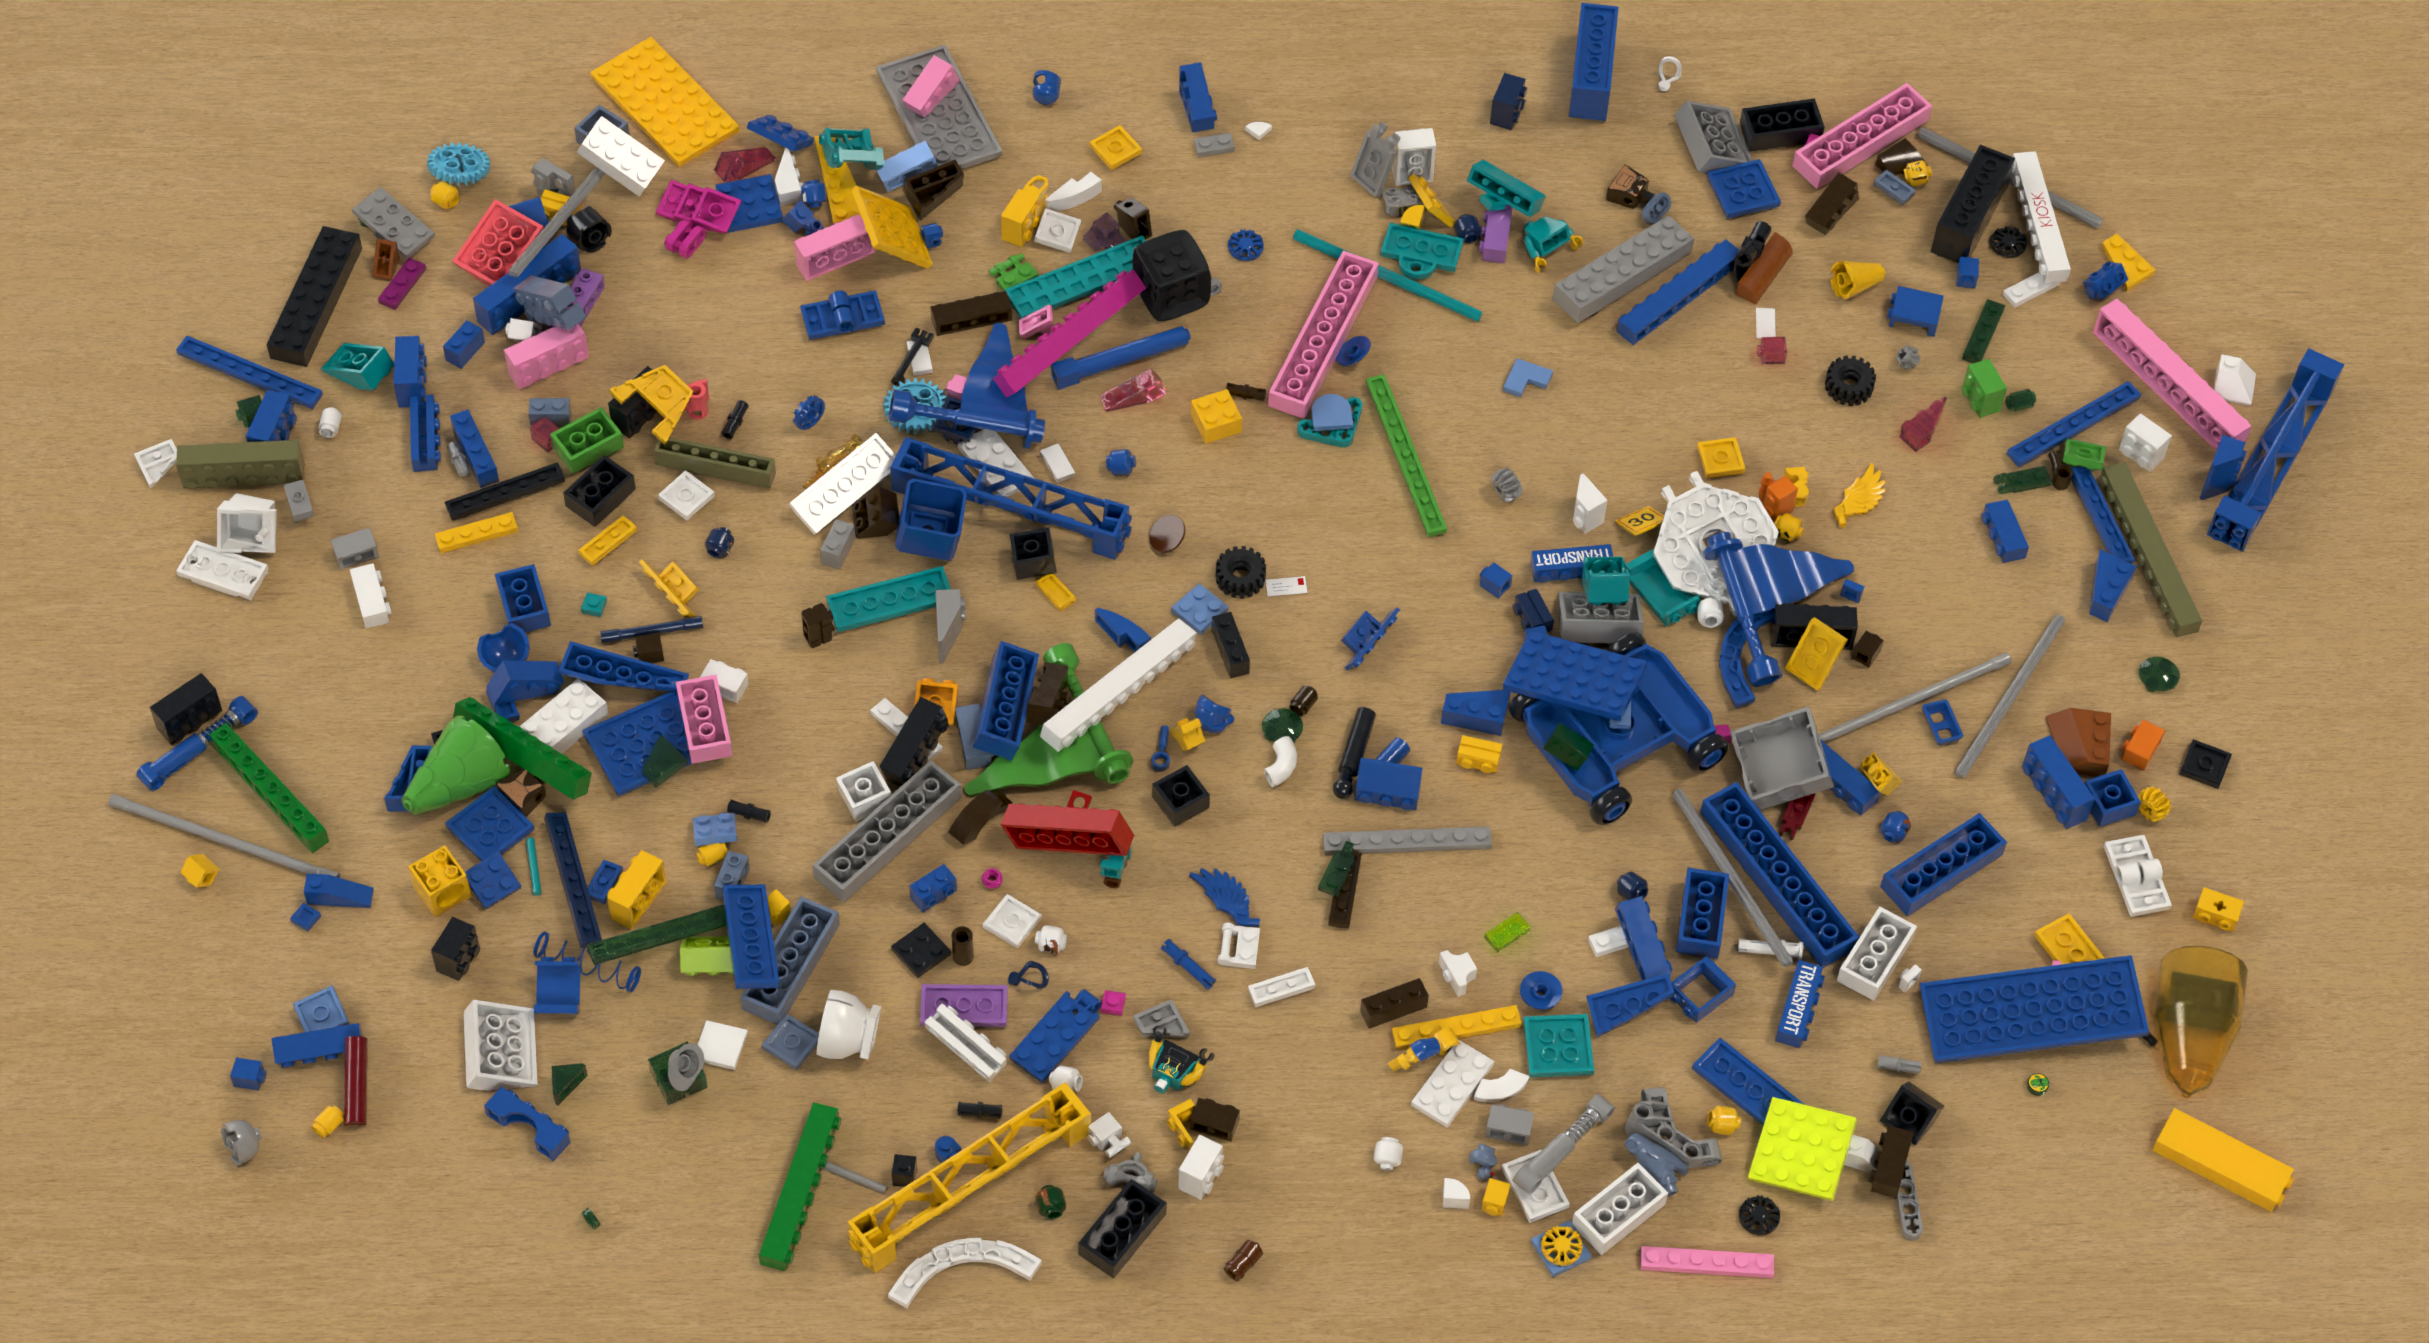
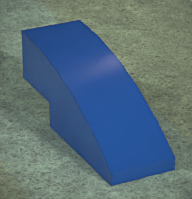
M1102 608L1095 609L1096 623L1119 648L1127 644L1135 653L1151 640V637L1142 628L1127 618Z

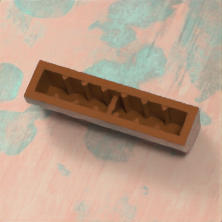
M1774 232L1764 246L1760 258H1756L1738 282L1737 296L1754 304L1758 303L1793 254L1790 243L1783 236Z

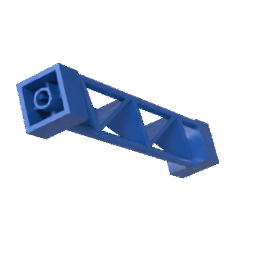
M2308 348L2298 366L2291 387L2228 497L2224 495L2217 507L2207 532L2208 536L2242 552L2245 550L2274 495L2335 390L2344 367L2343 363ZM2292 397H2294L2295 401L2287 408ZM2306 405H2317L2303 430ZM2264 448L2266 453L2257 461ZM2288 457L2274 481L2277 458Z

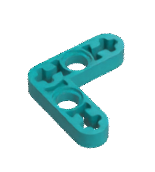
M1357 397L1347 399L1351 407L1353 405L1356 406L1354 413H1352L1353 429L1327 430L1330 432V435L1322 436L1320 434L1321 431L1314 433L1312 420L1303 419L1299 421L1297 426L1298 436L1303 439L1338 447H1349L1353 442L1362 413V401ZM1344 431L1347 432V437L1345 439H1341L1343 438Z

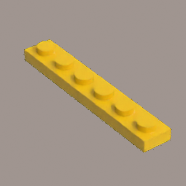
M1517 1005L1394 1027L1391 1032L1396 1050L1410 1048V1045L1419 1039L1432 1038L1438 1031L1444 1028H1451L1457 1039L1520 1028L1522 1022Z

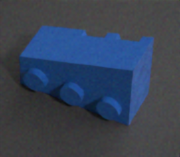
M1198 62L1179 66V92L1192 133L1214 129V121H1217L1216 110L1212 108V98L1208 92L1202 63Z
M2101 549L2099 550L2095 563L2090 615L2108 623L2131 583L2137 566Z
M502 660L486 687L493 705H499L511 701L556 694L563 684L564 678L562 674L558 673L559 666L557 661Z
M1492 690L1447 693L1442 710L1441 724L1501 736L1509 705L1510 691Z
M411 746L401 765L398 776L393 781L391 790L384 798L387 811L409 812L403 806L401 799L417 769L423 765L433 746Z

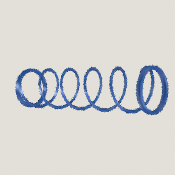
M544 931L537 938L533 950L534 957L539 958L543 953L544 957H546L545 949L549 941V933ZM545 935L543 946L540 952L537 954L540 941ZM565 940L563 948L561 949L559 954L554 958V960L557 959L561 953L562 957H564V949L567 944V940ZM585 948L582 949L577 961H581L582 975H589L598 967V977L601 982L609 981L616 973L618 988H626L627 992L634 991L641 976L640 967L635 966L629 974L626 986L620 987L618 984V972L622 961H619L616 970L610 978L602 980L600 978V964L604 954H601L594 969L585 974L582 971V957Z

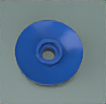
M1357 336L1346 341L1336 357L1338 364L1349 366L1362 360L1370 350V340L1366 336Z
M1532 972L1522 980L1520 985L1521 998L1528 1006L1534 1009H1550L1557 1005L1562 997L1563 990L1560 981L1548 972Z

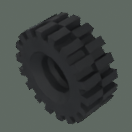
M1848 355L1844 356L1843 360L1839 357L1836 359V362L1833 361L1828 367L1825 390L1828 391L1829 397L1834 396L1833 400L1835 402L1840 400L1841 405H1845V402L1849 403V406H1853V403L1861 405L1862 401L1865 403L1868 397L1872 396L1876 381L1875 370L1873 367L1870 368L1868 361L1864 363V359L1861 357L1859 360L1853 355L1852 358H1848ZM1852 379L1856 381L1858 384L1849 385L1846 384L1843 380Z
M1234 546L1233 551L1229 548L1226 549L1225 554L1221 553L1216 562L1215 577L1216 583L1219 584L1218 588L1220 590L1224 589V594L1226 595L1231 593L1233 598H1236V595H1240V599H1244L1245 595L1252 597L1253 592L1255 594L1259 593L1260 588L1264 587L1266 580L1265 559L1263 557L1260 558L1261 554L1258 551L1254 553V549L1251 547L1249 550H1246V546H1242L1241 549ZM1245 570L1249 574L1245 577H1237L1233 572Z

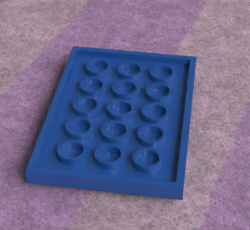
M1530 630L1503 683V690L1621 721L1646 670L1647 661Z
M677 691L668 692L582 730L583 736L618 797L691 765Z

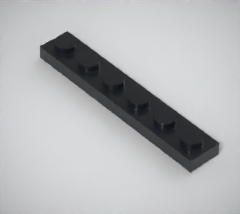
M557 462L445 501V507L451 520L455 521L565 482V477Z

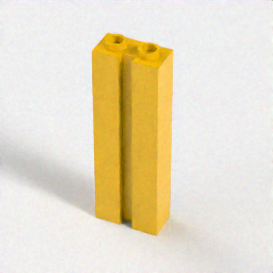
M2176 1108L2173 1109L2152 1150L2270 1212L2273 1211L2276 1205L2281 1206L2286 1196L2282 1194L2284 1188L2289 1190L2295 1179L2291 1177L2294 1169Z

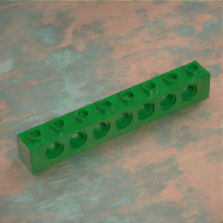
M227 723L209 734L213 748L312 854L329 842L323 825Z

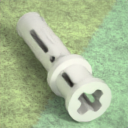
M1739 939L1738 952L1775 955L1767 941ZM1782 940L1781 943L1790 957L1798 958V960L1802 961L1803 942L1790 943Z

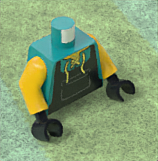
M1159 1025L1155 1026L1153 1029L1155 1039L1152 1040L1149 1051V1067L1153 1071L1152 1077L1157 1080L1154 1089L1164 1094L1168 1087L1180 1090L1183 1086L1199 1081L1207 1067L1206 1063L1214 1059V1053H1210L1206 1059L1205 1053L1207 1048L1201 1049L1198 1056L1166 1039L1161 1041L1167 1035V1029L1164 1028L1163 1034L1158 1035L1157 1029Z

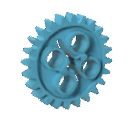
M458 142L457 145L450 143V146L443 144V148L437 146L436 150H432V154L428 156L427 167L428 171H431V175H436V179L442 178V182L449 181L450 185L453 182H456L457 185L463 182L467 185L469 181L475 184V180L481 181V177L486 178V174H489L490 161L489 156H486V152H482L481 148L475 149V145L468 147V143L463 146Z
M914 378L913 382L906 379V384L899 381V387L892 386L893 391L895 389L910 392L917 401V404L943 408L947 400L943 390H939V385L932 387V381L926 384L924 378L921 382H918L917 378ZM887 391L888 396L884 397L885 403H883L884 415L887 417L888 423L892 422L893 428L899 426L900 432L906 429V434L913 430L915 435L918 430L925 434L926 428L932 431V425L936 421L935 418L914 415L906 423L889 421V409L893 391Z

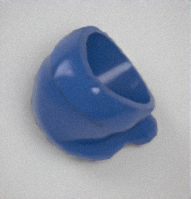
M1203 694L1197 700L1195 719L1199 718L1202 725L1201 729L1209 733L1222 732L1227 725L1232 724L1235 720L1234 716L1230 714V708L1216 704Z

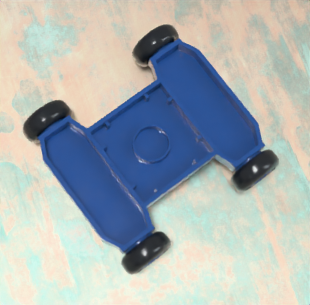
M1637 632L1621 636L1607 650L1647 661L1646 670L1631 699L1630 729L1610 728V718L1517 694L1509 706L1512 717L1519 722L1526 723L1527 735L1572 793L1589 802L1591 807L1590 817L1596 824L1601 826L1618 820L1627 812L1632 803V796L1629 791L1619 787L1620 781L1617 779V771L1672 741L1685 749L1687 765L1697 773L1707 771L1717 765L1728 751L1726 739L1719 734H1715L1716 728L1714 727L1711 711L1666 655L1649 646L1644 637ZM1559 722L1594 744L1588 758L1578 771L1543 749L1550 734Z

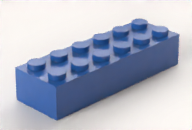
M561 234L543 247L517 278L507 273L473 298L477 322L490 334L494 335L498 331L503 330L507 323H510L511 318L518 319L525 309L523 307L524 304L521 305L517 301L513 288L531 275L560 283H565L572 277H575L581 271L578 247Z
M1000 641L992 658L973 748L1011 761L1013 760L1021 743L1027 706L1039 658L1038 653Z
M1978 813L1883 875L1880 887L1908 917L2001 857L2007 841L1981 813Z

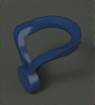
M1029 961L1019 973L1011 972L1008 982L1013 986L1024 982L1037 989H1042L1048 985L1049 976L1043 965L1035 961ZM1028 968H1037L1042 973L1043 982L1038 984L1024 979L1022 976Z

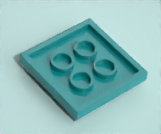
M1588 1014L1524 1016L1523 1024L1530 1078L1594 1075Z

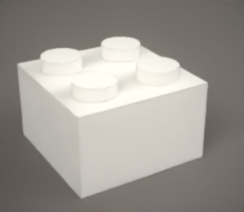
M2140 413L2126 426L2119 451L2135 461L2140 467L2151 472L2165 458L2172 435Z
M874 761L836 777L839 793L855 822L866 818L891 796V791Z
M1199 1135L1179 1168L1178 1189L1200 1200L1203 1199L1205 1193L1209 1194L1214 1185V1178L1216 1176L1219 1177L1224 1168V1165H1222L1224 1160L1223 1146Z

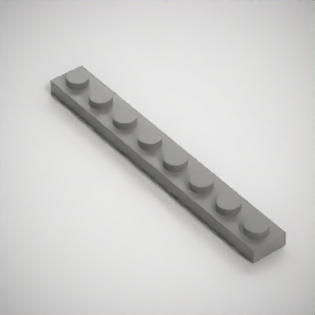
M1490 827L1329 832L1323 834L1325 855H1337L1341 853V850L1364 854L1491 849L1492 847Z

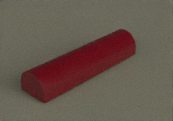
M362 1036L345 1038V1126L367 1125L368 1039Z

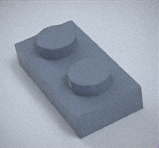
M1887 170L1874 180V186L1901 205L1908 202L1916 192L1914 188Z

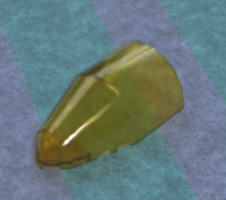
M2184 946L2171 950L2161 960L2154 1020L2157 1022L2158 1038L2161 1040L2163 1049L2162 1057L2166 1076L2171 1083L2174 1082L2185 1098H2190L2192 1095L2210 1087L2238 1037L2241 1028L2248 969L2245 963L2234 954L2218 948Z

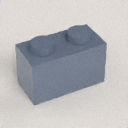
M530 398L528 415L531 428H562L570 424L572 416L570 399Z

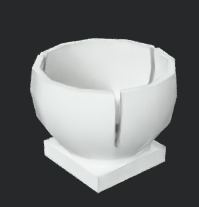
M830 990L822 1017L816 1054L828 1059H843L859 1052L860 1058L869 1059L875 1043L882 1006L873 1005L872 1008H867L853 994L840 990Z

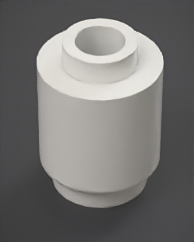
M330 407L322 411L318 428L320 430L319 433L323 437L333 438L338 433L342 414L336 408Z

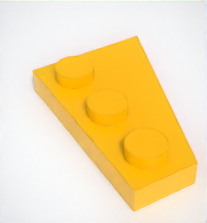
M2117 233L2103 241L2101 247L2108 260L2113 263H2122L2128 277V281L2124 283L2126 292L2155 274L2156 269Z

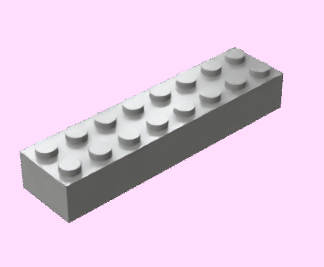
M1668 215L1555 284L1552 300L1579 323L1690 255L1694 238Z
M930 760L813 864L814 878L844 903L961 798V784Z

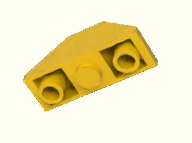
M1875 752L1867 756L1860 766L1875 788L1887 796L1902 782L1897 773Z

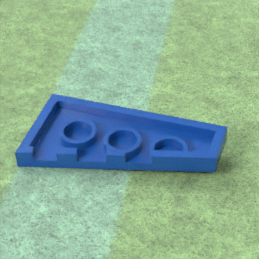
M1667 973L1586 997L1597 1036L1600 1037L1675 996L1670 975Z

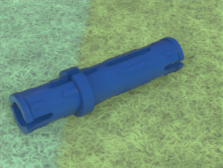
M1171 939L1164 942L1166 946L1162 945L1161 950L1174 959L1176 965L1183 967L1205 989L1209 990L1213 986L1211 983L1215 984L1216 979L1188 956L1187 951L1181 950Z

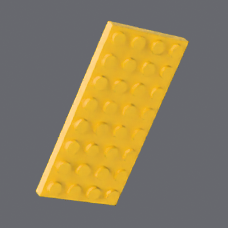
M652 37L647 38L590 72L591 78L678 167H681L740 131V126Z

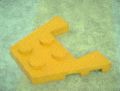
M666 365L642 374L641 377L634 380L630 379L620 386L612 387L609 393L619 403L623 404L635 392H638L665 418L652 430V433L665 445L691 399L693 390Z

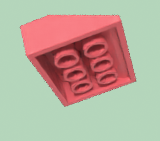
M495 199L452 262L489 287L509 273L511 266L544 227Z

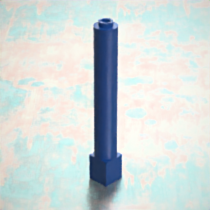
M1179 326L1074 360L1073 357L1057 361L1051 364V376L1057 389L1060 390L1080 383L1081 378L1187 345L1188 340L1191 339L1190 333L1187 328Z

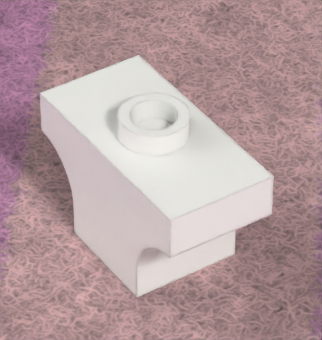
M1448 950L1441 952L1439 965L1443 970L1442 974L1447 983L1450 982L1458 997L1466 994L1467 983L1475 980L1477 968L1468 952L1461 955H1453Z

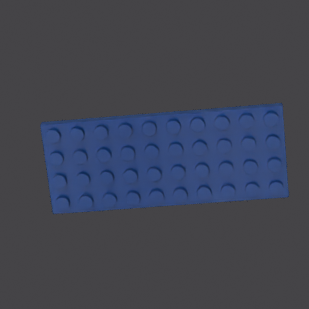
M2132 955L1919 983L1934 1063L2149 1036V1028Z

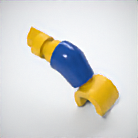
M1444 1028L1438 1031L1432 1038L1415 1041L1406 1050L1407 1053L1405 1055L1403 1053L1390 1061L1388 1065L1394 1072L1401 1067L1407 1070L1412 1066V1062H1422L1438 1053L1441 1056H1445L1447 1049L1452 1046H1458L1461 1043L1451 1028Z

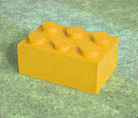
M643 850L632 858L630 867L626 872H622L617 885L611 888L607 894L612 920L633 930L667 882L663 860Z

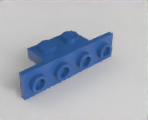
M1398 607L1389 612L1381 623L1367 610L1362 613L1341 639L1355 653L1353 658L1344 667L1346 670L1353 666L1357 668L1364 661L1362 656L1372 651L1375 647L1373 644L1375 640H1380L1386 633L1384 629L1387 626L1390 627L1397 620L1396 614L1400 611Z

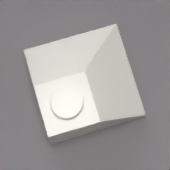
M2221 354L2213 390L2219 393L2227 402L2251 406L2256 373L2241 358Z

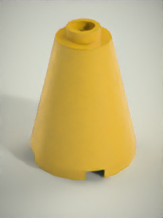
M1837 261L1833 264L1830 271L1833 272V278H1830L1832 289L1836 296L1843 299H1849L1882 282L1885 277V269L1879 263Z

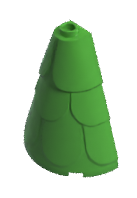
M464 716L454 717L446 724L437 742L429 751L423 765L417 769L401 799L403 806L409 812L418 815L449 806L451 802L474 796V794L487 791L493 786L496 787L498 782L510 776V767L508 764L505 765L503 761L505 755L494 738L472 719L466 721Z

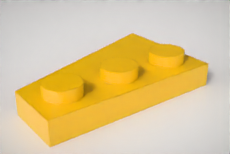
M1413 173L1408 179L1427 210L1452 228L1455 220L1436 197L1435 192L1428 186V181L1423 176L1418 177Z

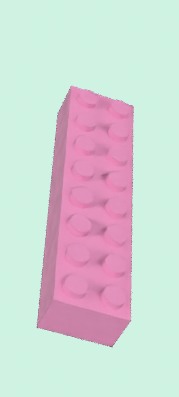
M1906 83L1795 151L1792 167L1818 190L1831 182L1838 172L1844 174L1929 121L1932 105Z

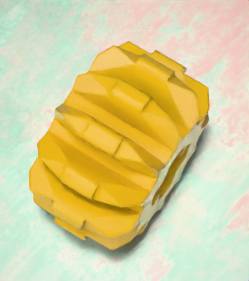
M2154 786L2147 787L2138 795L2141 801L2138 810L2141 811V815H2144L2147 820L2151 819L2153 822L2160 821L2167 816L2172 808L2171 804H2169L2171 800L2166 797V793H2162L2160 788L2156 789Z

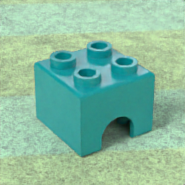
M1623 556L1584 557L1582 586L1588 603L1593 605H1601L1602 603L1620 605L1622 602H1628L1630 573L1628 569L1625 571Z

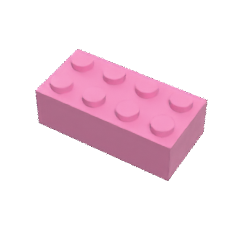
M860 214L794 241L796 266L806 281L875 253V248L871 245L870 237L865 230V224Z
M579 324L570 330L552 327L504 349L508 374L518 389L528 387L532 383L545 379L558 371L565 370L567 367L589 358L586 336Z
M717 675L676 682L691 764L733 756Z

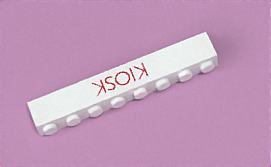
M2036 151L2014 153L2013 184L2018 190L2017 197L2018 201L2022 204V215L2026 217V229L2031 234L2030 242L2035 248V260L2039 262L2040 276H2043L2045 283L2068 281L2071 268Z

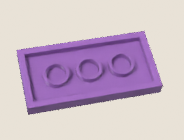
M922 984L920 1025L925 1026V1021L930 1016L933 1017L937 1013L936 1009L943 1004L946 1007L951 1006L958 1013L957 1016L962 1021L965 1019L969 1021L973 1027H1007L1008 985Z

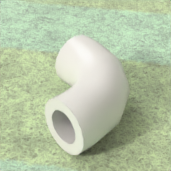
M1289 736L1282 737L1273 744L1277 760L1273 765L1264 769L1266 780L1272 788L1287 780L1296 768L1298 754Z

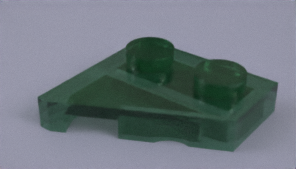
M660 735L642 769V775L656 788L687 765L688 762L670 742Z

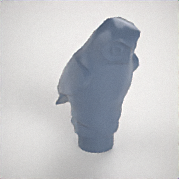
M1638 1133L1629 1135L1625 1141V1146L1629 1152L1636 1156L1638 1163L1668 1192L1667 1197L1676 1194L1678 1189L1676 1186L1677 1178L1674 1172L1685 1176L1688 1174V1165L1683 1163L1673 1153Z

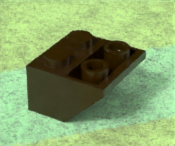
M878 486L852 504L856 538L887 536L898 528L899 510L896 493Z

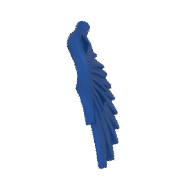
M1203 868L1200 869V873L1203 876L1190 873V877L1206 890L1205 895L1213 901L1216 909L1228 913L1234 919L1237 926L1259 927L1260 918H1249V895L1246 894L1245 888L1241 890V882L1236 884L1235 877H1232L1230 881L1227 872H1224L1223 877L1217 869H1214L1215 876Z

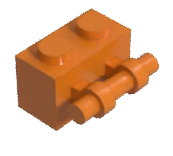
M1766 472L1761 478V487L1759 488L1758 495L1760 501L1764 502L1763 506L1771 520L1775 523L1779 515L1782 516L1784 513L1790 514L1793 512L1798 488L1786 476L1775 481L1772 478V474Z

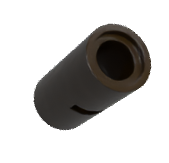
M960 926L955 928L951 935L952 954L956 964L966 966L974 959L973 933L968 927Z

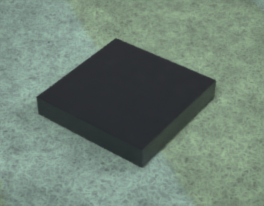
M2193 739L2179 775L2219 789L2232 753Z

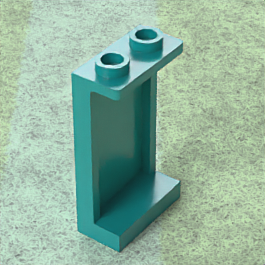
M1654 549L1626 563L1625 571L1628 569L1630 573V585L1660 621L1667 626L1671 623H1677L1687 614L1695 613L1700 598L1698 595L1692 597L1690 593L1675 590L1671 587L1654 558Z

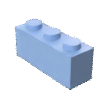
M925 140L884 160V166L877 170L887 192H890L904 185V179L937 167L938 164Z

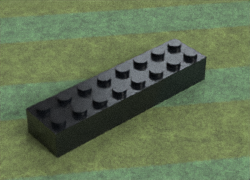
M326 226L322 227L267 342L270 359L304 367L308 366L362 251L359 234Z

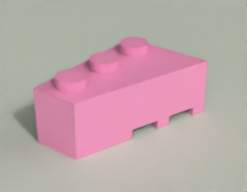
M934 55L902 101L906 108L925 118L960 82L953 66Z

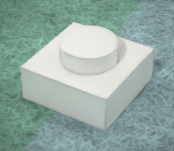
M1916 964L1910 970L1908 968L1905 969L1899 977L1901 980L1898 988L1905 993L1919 980L1922 969Z

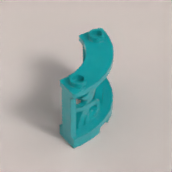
M825 127L822 134L819 135V144L823 146L825 159L831 168H840L843 162H861L868 170H880L884 166L883 148L875 147L873 150L874 146L871 140L870 129L848 130ZM831 138H836V143Z

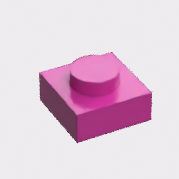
M1105 990L1101 1013L1122 1016L1126 993Z

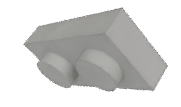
M1231 133L1194 138V146L1198 158L1235 152Z

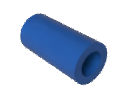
M1396 737L1375 760L1399 764L1410 752V747L1403 739Z

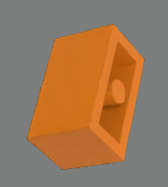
M2143 719L2139 726H2134L2130 734L2132 739L2130 741L2126 740L2122 747V751H2124L2122 760L2145 770L2161 743L2165 730Z

